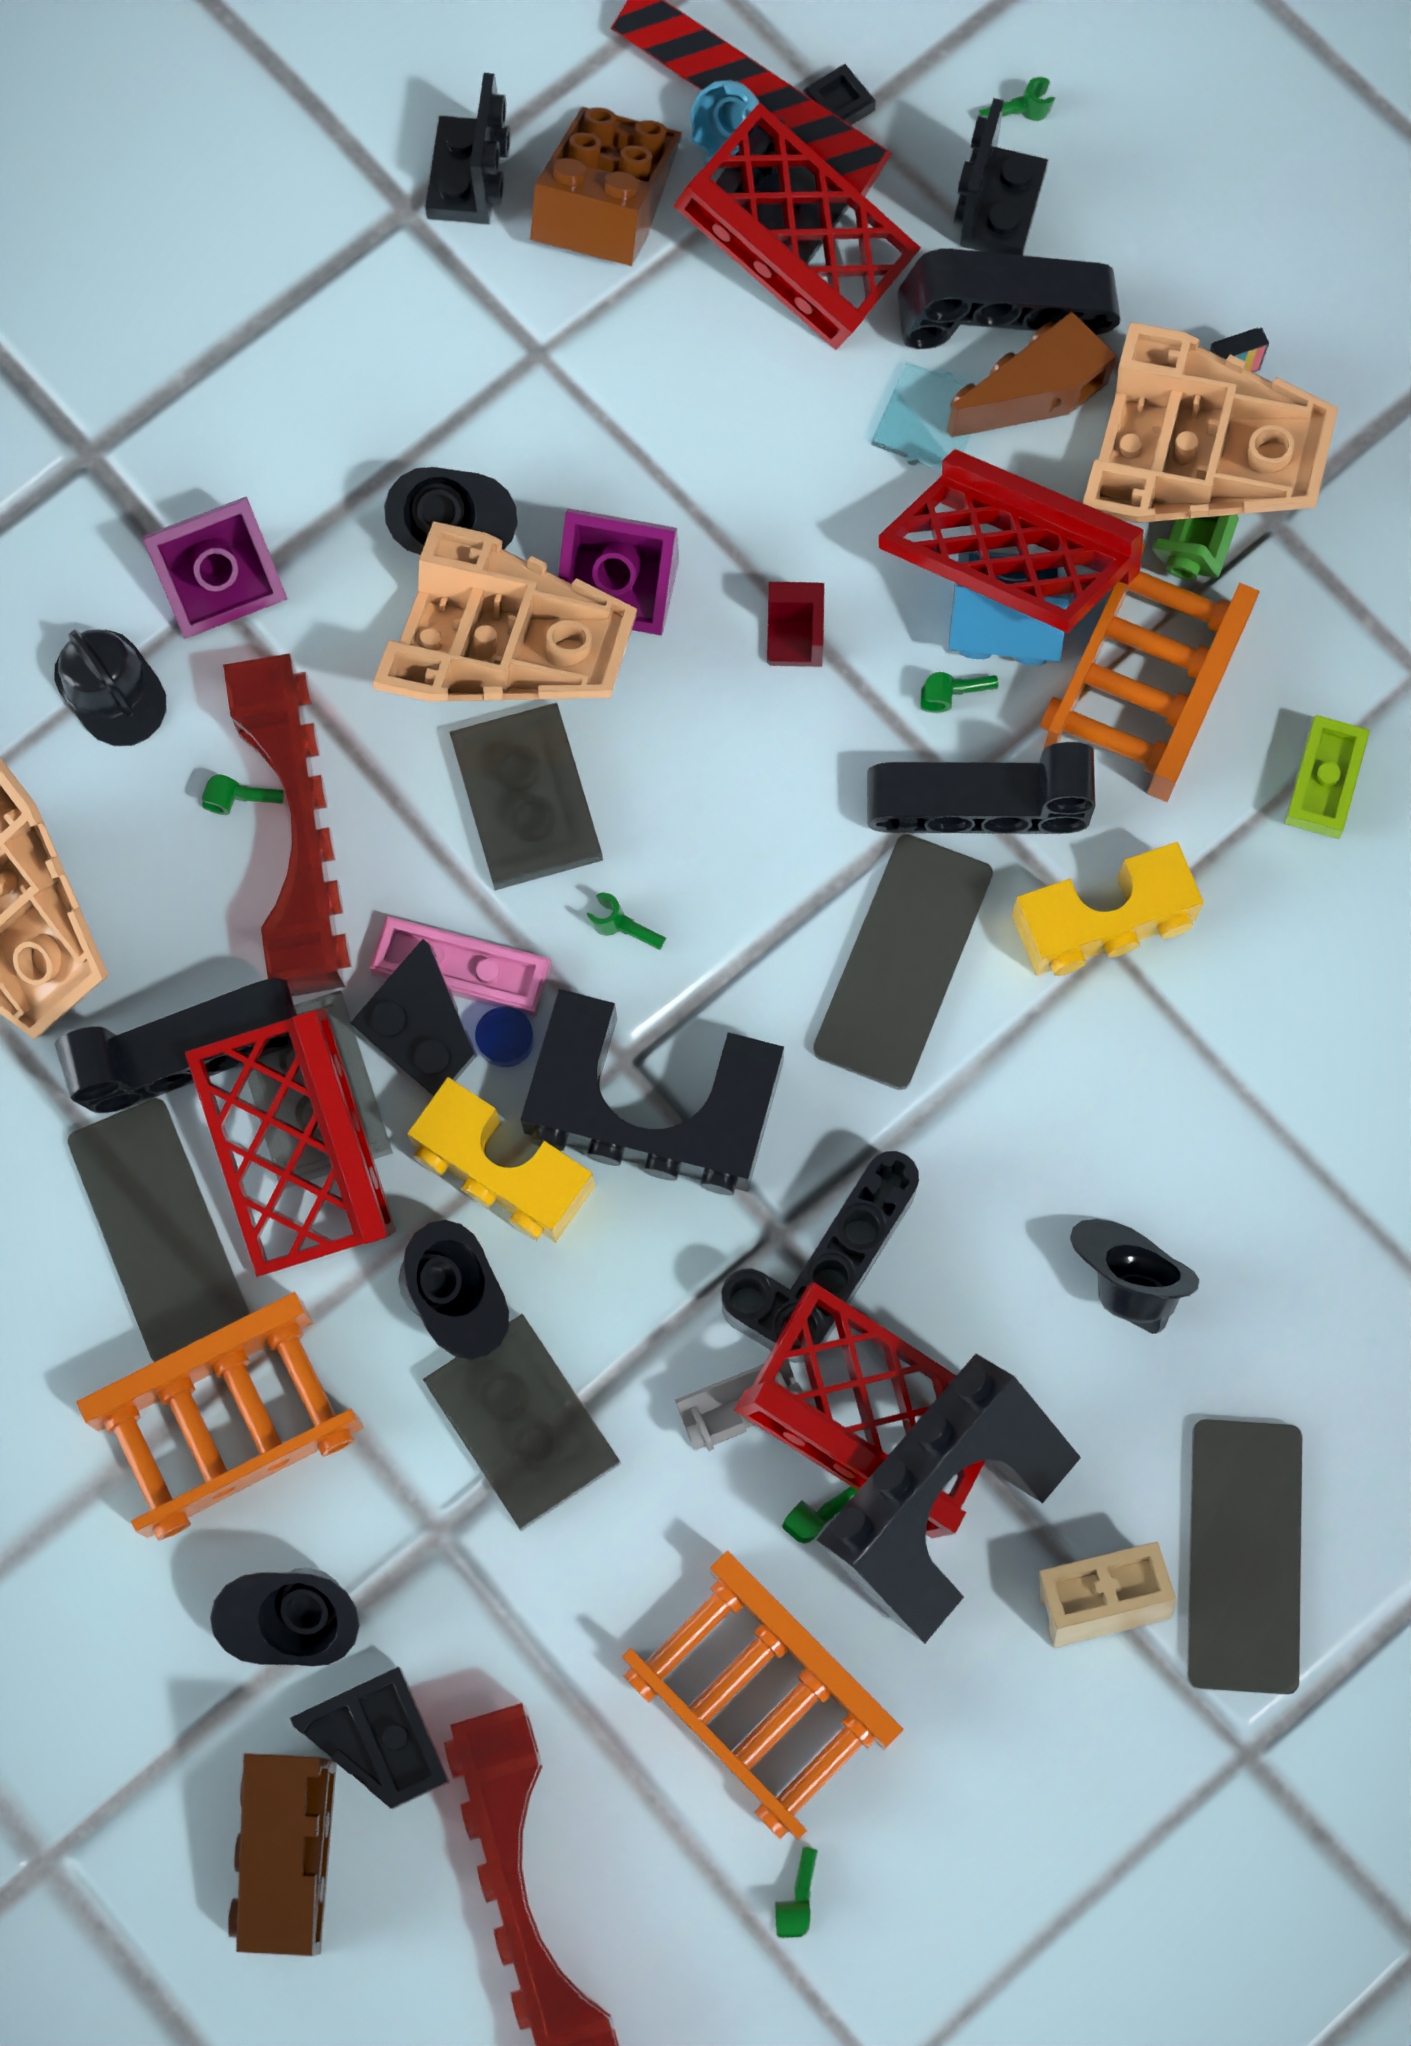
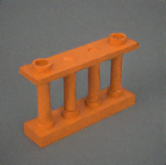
M1144 543L1142 545V555L1146 545ZM1140 571L1129 585L1118 581L1112 587L1110 597L1063 699L1052 697L1041 721L1040 728L1048 731L1044 748L1059 743L1063 732H1066L1145 765L1144 771L1154 775L1147 794L1168 802L1260 591L1239 582L1231 602L1220 598L1219 602H1215ZM1128 590L1209 623L1207 629L1217 633L1210 649L1199 645L1198 649H1194L1117 617ZM1106 638H1111L1188 670L1186 676L1196 680L1189 696L1178 692L1176 697L1095 664ZM1085 684L1166 717L1165 723L1175 727L1168 744L1157 740L1154 745L1075 712L1074 708Z
M296 1292L76 1401L86 1424L98 1432L105 1428L108 1433L115 1432L151 1510L131 1520L135 1532L146 1538L155 1535L158 1541L172 1537L191 1525L188 1517L317 1451H320L322 1456H328L346 1448L355 1441L352 1433L364 1428L359 1416L352 1408L336 1416L300 1341V1338L304 1335L302 1329L313 1324V1321ZM267 1346L272 1351H279L315 1426L284 1443L281 1442L246 1369V1366L250 1363L247 1356ZM214 1373L217 1378L224 1377L260 1453L259 1456L227 1471L191 1395L196 1390L194 1383ZM158 1401H161L162 1405H170L206 1482L174 1499L171 1497L137 1423L141 1418L139 1411Z
M727 1550L710 1567V1573L717 1580L710 1588L714 1593L646 1662L630 1648L622 1656L624 1661L631 1667L623 1677L648 1703L658 1695L762 1803L754 1813L779 1839L789 1831L798 1840L807 1829L794 1817L795 1814L862 1745L868 1749L876 1741L884 1750L904 1729ZM744 1607L761 1624L754 1631L757 1638L688 1707L665 1684L663 1679L730 1611L737 1614ZM788 1652L804 1668L797 1676L801 1682L731 1752L706 1724L774 1655L780 1659ZM831 1696L848 1713L841 1721L845 1727L775 1797L750 1770L818 1700L824 1703Z

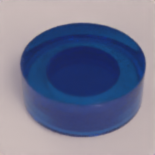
M494 1008L485 1013L476 1026L475 1039L478 1050L482 1057L492 1065L498 1067L518 1065L532 1051L534 1033L531 1023L525 1014L515 1008Z

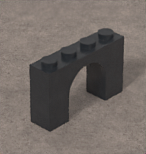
M559 989L520 1119L524 1134L531 1135L530 1141L537 1146H541L546 1141L559 1151H564L565 1145L588 1150V1158L606 1165L620 1166L622 1160L644 1165L643 1171L664 1180L675 1181L678 1178V1174L701 1180L700 1186L717 1194L734 1195L735 1189L748 1192L784 1062V1046L728 1032L711 1093L702 1108L690 1119L673 1127L664 1129L638 1127L617 1116L609 1108L600 1091L601 1075L617 1023L615 1003Z
M976 1353L816 1541L890 1619L925 1644L964 1598L961 1592L934 1564L926 1545L928 1517L943 1487L962 1469L976 1462L988 1460L1006 1481L1043 1504L1081 1457L1014 1375Z

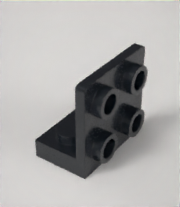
M495 73L483 74L477 119L439 115L425 204L427 219L490 225L493 204L501 205L504 174L502 171H498L499 158H508L511 133L510 126L505 125L506 95L498 94Z
M993 98L988 117L981 115L977 117L971 141L973 151L970 162L965 161L959 181L957 194H960L955 211L954 223L962 225L960 247L983 252L1023 255L1049 159L997 147L1004 100Z
M778 118L785 125V121ZM757 125L748 137L750 155H776L774 138ZM788 166L791 192H817L815 175L805 166ZM726 167L715 183L727 193H744L741 167ZM752 167L755 193L780 192L777 167ZM845 202L829 203L832 228H835L849 208ZM793 203L796 229H821L818 203ZM740 204L744 209H746L745 204ZM756 204L758 221L768 230H785L782 204ZM798 240L799 258L808 265L822 246L823 241Z

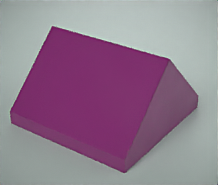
M247 496L142 536L184 639L288 599Z
M567 508L558 577L571 584L577 578L635 607L637 613L632 630L662 636L679 564L677 528Z

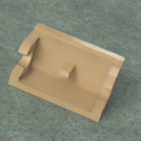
M1158 1541L1039 1571L1040 1601L1042 1606H1046L1048 1612L1049 1635L1053 1648L1172 1618L1177 1599Z

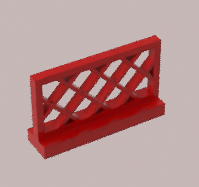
M760 102L705 167L686 186L673 205L835 350L856 330L873 306L921 249L915 241ZM756 123L774 138L776 155H750L748 133ZM738 146L739 155L729 156ZM788 166H805L815 175L817 192H791ZM719 167H741L744 193L725 192L711 179V176ZM752 167H777L780 192L755 193ZM845 202L855 211L857 228H832L829 203ZM793 203H818L821 229H796ZM740 204H745L746 209H744ZM756 204H782L785 230H768L758 221ZM885 238L902 253L894 264L873 265L870 239ZM858 239L861 265L837 266L834 240ZM822 240L826 266H808L799 258L797 241ZM884 275L875 286L874 276ZM863 276L865 299L858 308H855L840 294L838 277Z
M954 449L942 460V476L879 534V549L1063 632L1069 633L1118 581L1129 585L1140 573L1144 529ZM941 502V504L956 511L936 513L935 507ZM980 524H989L1003 531L982 533ZM970 526L972 535L943 538L941 529ZM931 531L933 540L918 542L904 538L908 533ZM1035 544L1051 552L1030 554L1027 545ZM1016 546L1019 556L990 559L988 550ZM977 551L980 561L960 563L949 558L948 555ZM1075 565H1083L1099 573L1078 575ZM1064 567L1067 576L1038 580L1035 571ZM1025 572L1027 582L1007 584L996 579V575ZM1070 593L1074 597V601L1066 609L1044 600L1046 596Z
M326 1008L313 1010L185 1052L256 1277L361 1244L378 1241L396 1232ZM289 1032L296 1057L287 1075H284L257 1060L268 1038ZM256 1042L249 1056L236 1050V1048ZM225 1053L245 1064L231 1093L211 1083L204 1063L205 1058ZM253 1068L282 1083L268 1112L239 1098ZM299 1069H301L306 1086L294 1080ZM289 1088L302 1093L311 1100L314 1113L305 1131L275 1117ZM215 1095L226 1101L221 1112ZM234 1105L263 1120L249 1149L228 1138L225 1123ZM271 1125L300 1139L286 1168L257 1154ZM317 1125H319L323 1141L312 1136ZM307 1144L323 1151L329 1156L332 1170L323 1187L293 1173ZM233 1152L244 1157L239 1168ZM252 1162L281 1176L267 1205L246 1194L242 1180ZM335 1180L341 1197L330 1192ZM288 1181L318 1196L304 1224L275 1210ZM325 1200L346 1211L353 1234L332 1240L311 1229ZM251 1208L262 1213L257 1225ZM269 1218L299 1233L289 1254L267 1260L260 1238ZM306 1237L319 1243V1245L300 1250Z
M813 1282L805 1289L752 1387L744 1390L734 1411L854 1489L859 1490L888 1456L882 1451L876 1427L902 1420L905 1434H907L916 1424L915 1417L923 1415L930 1407L912 1409L904 1375L921 1372L930 1378L936 1398L941 1395L957 1375ZM815 1304L834 1316L839 1335L838 1340L813 1345L807 1319ZM850 1327L861 1334L852 1336ZM798 1337L801 1348L790 1351ZM872 1340L881 1346L889 1372L863 1378L854 1343ZM842 1346L851 1381L824 1387L816 1352ZM803 1356L812 1390L793 1394L775 1382L774 1379L785 1360ZM899 1359L910 1365V1367L901 1368ZM891 1379L900 1414L874 1420L865 1385ZM853 1388L862 1423L844 1427L833 1420L826 1394ZM814 1398L816 1408L804 1400ZM864 1430L866 1440L853 1432ZM986 1460L971 1464L958 1472V1478L949 1494L943 1490L940 1491L928 1517L926 1526L927 1536L933 1539L956 1534L966 1514L961 1508Z

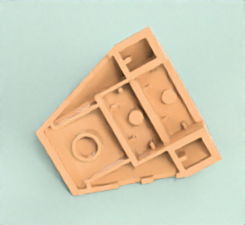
M1130 322L1118 367L1117 387L1099 459H1094L1083 504L1118 519L1135 523L1316 508L1338 407L1277 377L1271 382L1245 369L1246 362L1233 355H1229L1227 359H1224L1200 347V339L1186 332Z
M433 521L419 558L417 596L400 641L389 640L373 680V689L428 702L611 698L635 622L637 609L577 578L571 584L547 572V563L533 556L525 561L503 550L502 540L488 533Z
M0 758V1014L31 1038L36 1039L109 975L36 803Z

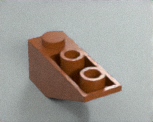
M1073 312L1069 313L1057 324L1048 322L1033 335L1026 348L1017 355L1013 352L1007 353L994 365L986 379L977 386L974 383L967 384L954 396L950 403L951 413L946 432L953 438L1069 415L1108 384L1117 355Z

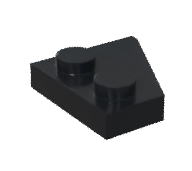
M422 939L350 1024L430 1094L435 1096L445 1080L449 1077L456 1081L477 1057L467 1030L464 1029L452 992L444 980L436 960L437 956L434 948Z
M399 1666L290 1717L292 1726L315 1743L347 1773L353 1775L390 1809H396L450 1783L403 1670Z

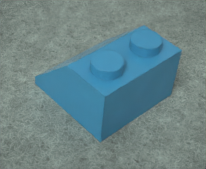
M977 551L958 553L957 562L980 561ZM988 551L990 559L1019 556ZM1064 567L1035 571L1038 580L1067 577ZM1025 572L996 575V579L1007 584L1027 582ZM955 583L948 650L959 651L962 656L971 659H988L992 655L1014 657L1016 661L1022 664L1033 666L1044 665L1047 661L1060 662L1065 632ZM1070 594L1046 596L1044 600L1066 609L1069 606Z

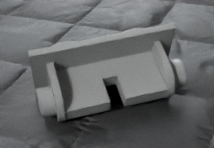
M785 1360L774 1381L793 1394L803 1393L799 1383H796L789 1360ZM764 1364L675 1400L693 1450L706 1446L708 1451L714 1449L713 1445L747 1432L746 1428L755 1425L735 1412L734 1408L744 1390L752 1387Z

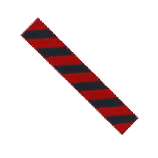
M627 0L610 28L701 91L717 81L733 80L744 84L764 107L774 116L785 121V125L863 196L867 195L892 155L890 151L665 0Z

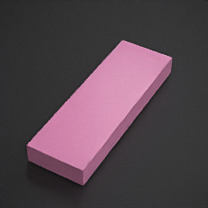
M386 916L370 966L372 974L389 978L418 943L424 939L433 946L437 956L436 960L447 987L450 988L453 996L536 1017L552 966L551 958Z

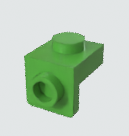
M1236 514L1175 520L1170 538H1155L1152 550L1165 565V570L1177 578L1196 580L1198 575L1219 578L1239 517Z

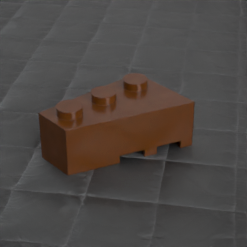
M244 1753L243 1775L240 1788V1804L242 1807L241 1833L237 1836L234 1853L235 1872H239L238 1898L232 1899L228 1918L229 1937L236 1938V1952L316 1956L321 1954L337 1763L333 1760L321 1757Z

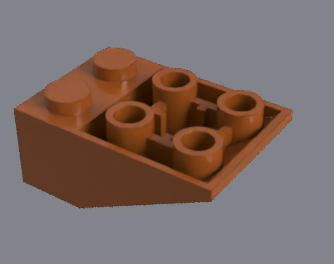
M581 107L535 183L530 240L632 266L648 237L681 140L682 132L668 129L663 124L652 120L637 121L617 116L606 108Z

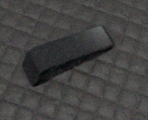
M941 248L923 254L906 276L897 292L903 342L909 348L917 350L932 349L945 344L960 324L1038 331L1044 324L1048 322L1057 324L1069 313L1073 312L1096 335L1115 329L1121 321L1114 270L1108 264Z
M1061 742L1044 748L1039 763L887 762L876 764L867 771V824L872 830L884 833L1068 834L1086 829L1090 824L1096 806L1094 749L1088 744L1079 742Z
M272 978L247 985L119 1035L103 1027H86L74 1030L58 1038L55 1042V1047L71 1100L95 1113H111L194 1083L185 1055L186 1051L297 1016V1012L287 981L282 978ZM289 1032L268 1038L259 1058L293 1045ZM256 1042L236 1048V1050L249 1056ZM225 1053L204 1059L209 1077L244 1064Z
M886 1151L877 1155L869 1163L791 1289L755 1269H740L732 1273L725 1280L721 1290L722 1313L726 1321L739 1332L772 1351L782 1333L783 1326L791 1317L805 1289L809 1284L813 1283L814 1276L824 1269L836 1270L844 1276L846 1287L841 1292L833 1295L849 1305L914 1200L919 1183V1171L915 1162L904 1153ZM893 1173L897 1174L902 1178L900 1188L894 1187L884 1201L882 1210L875 1204L879 1197L882 1179L888 1180ZM863 1220L869 1222L875 1228L877 1237L868 1244L858 1245L847 1238L844 1228L850 1222ZM749 1287L758 1290L765 1299L764 1305L758 1311L743 1313L733 1306L731 1299L738 1290ZM815 1304L807 1319L815 1330V1337L812 1339L813 1345L825 1343L836 1327L834 1316ZM793 1344L790 1351L800 1349L801 1347L800 1345ZM803 1356L788 1359L793 1363L804 1362Z

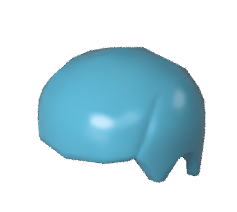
M733 80L713 82L696 96L690 111L693 131L690 140L692 143L700 146L706 153L707 157L704 164L710 161L759 103L755 95L740 82ZM756 123V125L751 129V131L748 133V137L750 136V134L753 132V130H754V129L756 128V126L758 125L757 123ZM737 146L729 156H735L739 151V147Z

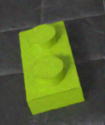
M1319 715L1314 716L1284 824L1336 839L1341 837L1367 745L1369 729Z

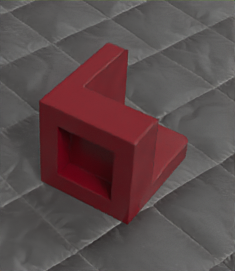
M769 582L767 663L770 666L822 667L825 583Z

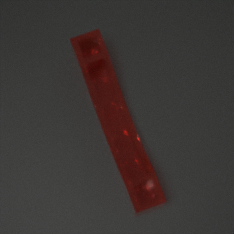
M290 653L224 664L231 719L240 738L256 750L278 776L285 790L291 813L292 847L287 875L276 904L261 927L268 979H285L292 997L345 988L342 969L352 967V960L346 933L337 935L334 915L343 914L344 908L338 880L329 881L326 862L335 861L336 855L330 827L321 828L318 809L328 808L322 774L313 776L311 757L320 756V748L315 724H305L303 706L312 705L307 672L297 673Z
M519 1703L451 1724L450 1727L454 1739L444 1742L446 1757L453 1778L464 1776L470 1801L460 1803L462 1817L470 1841L477 1838L481 1839L487 1863L477 1865V1872L486 1903L497 1900L503 1926L494 1928V1936L503 1966L514 1963L520 1989L512 1991L510 1994L519 2029L524 2030L531 2027L535 2046H620L611 2014L586 1997L560 1969L541 1938L529 1905L523 1872V1833L530 1798L543 1764L527 1706Z

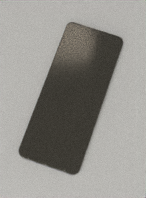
M911 834L901 835L897 839L814 1042L813 1053L817 1059L896 1090H904L910 1085L990 885L993 870L988 863Z
M153 1098L72 1132L68 1137V1147L151 1359L156 1362L249 1315L250 1311L165 1102L159 1098Z
M1203 1419L1193 1427L1187 1680L1195 1689L1290 1695L1296 1692L1299 1687L1302 1433L1294 1425Z

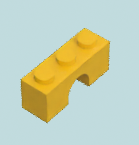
M1178 841L1124 860L1117 879L1125 897V904L1116 910L1101 912L1086 906L1078 897L1071 878L1017 896L1012 917L1036 976L1049 971H1053L1054 976L1066 975L1082 968L1087 963L1085 959L1106 952L1109 958L1121 956L1136 949L1140 945L1139 940L1160 934L1162 939H1169L1190 930L1194 926L1193 921H1196L1204 901Z
M448 1077L407 1133L413 1148L417 1150L413 1155L414 1159L438 1176H442L448 1170L463 1180L464 1184L461 1190L480 1205L490 1208L493 1202L512 1213L513 1215L510 1217L509 1222L528 1237L537 1241L543 1234L556 1243L595 1188L593 1173L546 1141L542 1143L534 1156L521 1166L506 1168L492 1163L486 1157L485 1152L490 1137L501 1123L496 1108Z

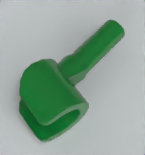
M1045 77L1032 78L1028 82L1023 96L1004 103L1002 117L1022 113L1027 119L1032 121L1044 119L1050 112L1055 97L1040 99V97L1046 94L1050 81ZM991 106L979 109V115L988 117Z
M935 672L927 678L924 686L921 688V709L931 713L949 711L952 709V695L998 689V678L996 675L970 679H953L948 673Z
M217 774L212 776L206 784L202 795V806L210 812L229 815L235 799L244 802L283 804L284 790L247 787L246 785H239L237 781L228 776Z
M603 892L596 895L599 903L605 908L613 910L609 917L603 919L587 913L595 931L605 936L614 935L620 931L661 950L666 937L625 916L619 902L612 894Z
M850 1486L827 1503H824L817 1512L801 1500L785 1518L782 1528L796 1541L803 1544L810 1543L827 1522L833 1519L834 1515L846 1506L858 1490Z
M802 1848L794 1887L795 1901L775 1902L776 1935L779 1938L802 1937L809 1930L811 1919L810 1888L818 1853L816 1849Z

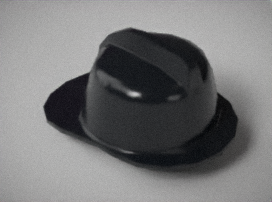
M438 467L415 468L397 479L389 489L384 504L385 523L393 539L407 551L419 555L422 553L433 521L488 533L502 540L503 550L512 542L518 525L517 508L509 491L496 479L474 472Z
M76 629L68 634L69 642L62 649L54 669V681L63 699L85 729L98 741L112 746H133L149 739L161 726L167 711L166 693L153 669L136 646L123 634L100 629L87 630L82 633Z
M1102 1219L1083 1220L1073 1226L1070 1235L1072 1246L1077 1254L1097 1271L1098 1297L1104 1309L1111 1314L1127 1320L1151 1334H1157L1166 1327L1168 1319L1175 1311L1179 1299L1190 1296L1198 1290L1200 1279L1192 1269L1173 1259L1134 1229L1114 1221Z
M448 1220L427 1223L413 1234L405 1248L404 1260L400 1267L398 1279L400 1294L407 1307L421 1317L427 1331L439 1347L453 1356L470 1360L488 1356L502 1344L508 1332L509 1309L504 1293L487 1261L483 1248L471 1231L462 1224Z
M298 1568L288 1573L260 1572L242 1575L224 1586L214 1599L210 1616L213 1635L225 1652L240 1661L260 1665H330L345 1657L356 1643L360 1627L357 1607L347 1591L340 1587L338 1582L329 1574L314 1568Z

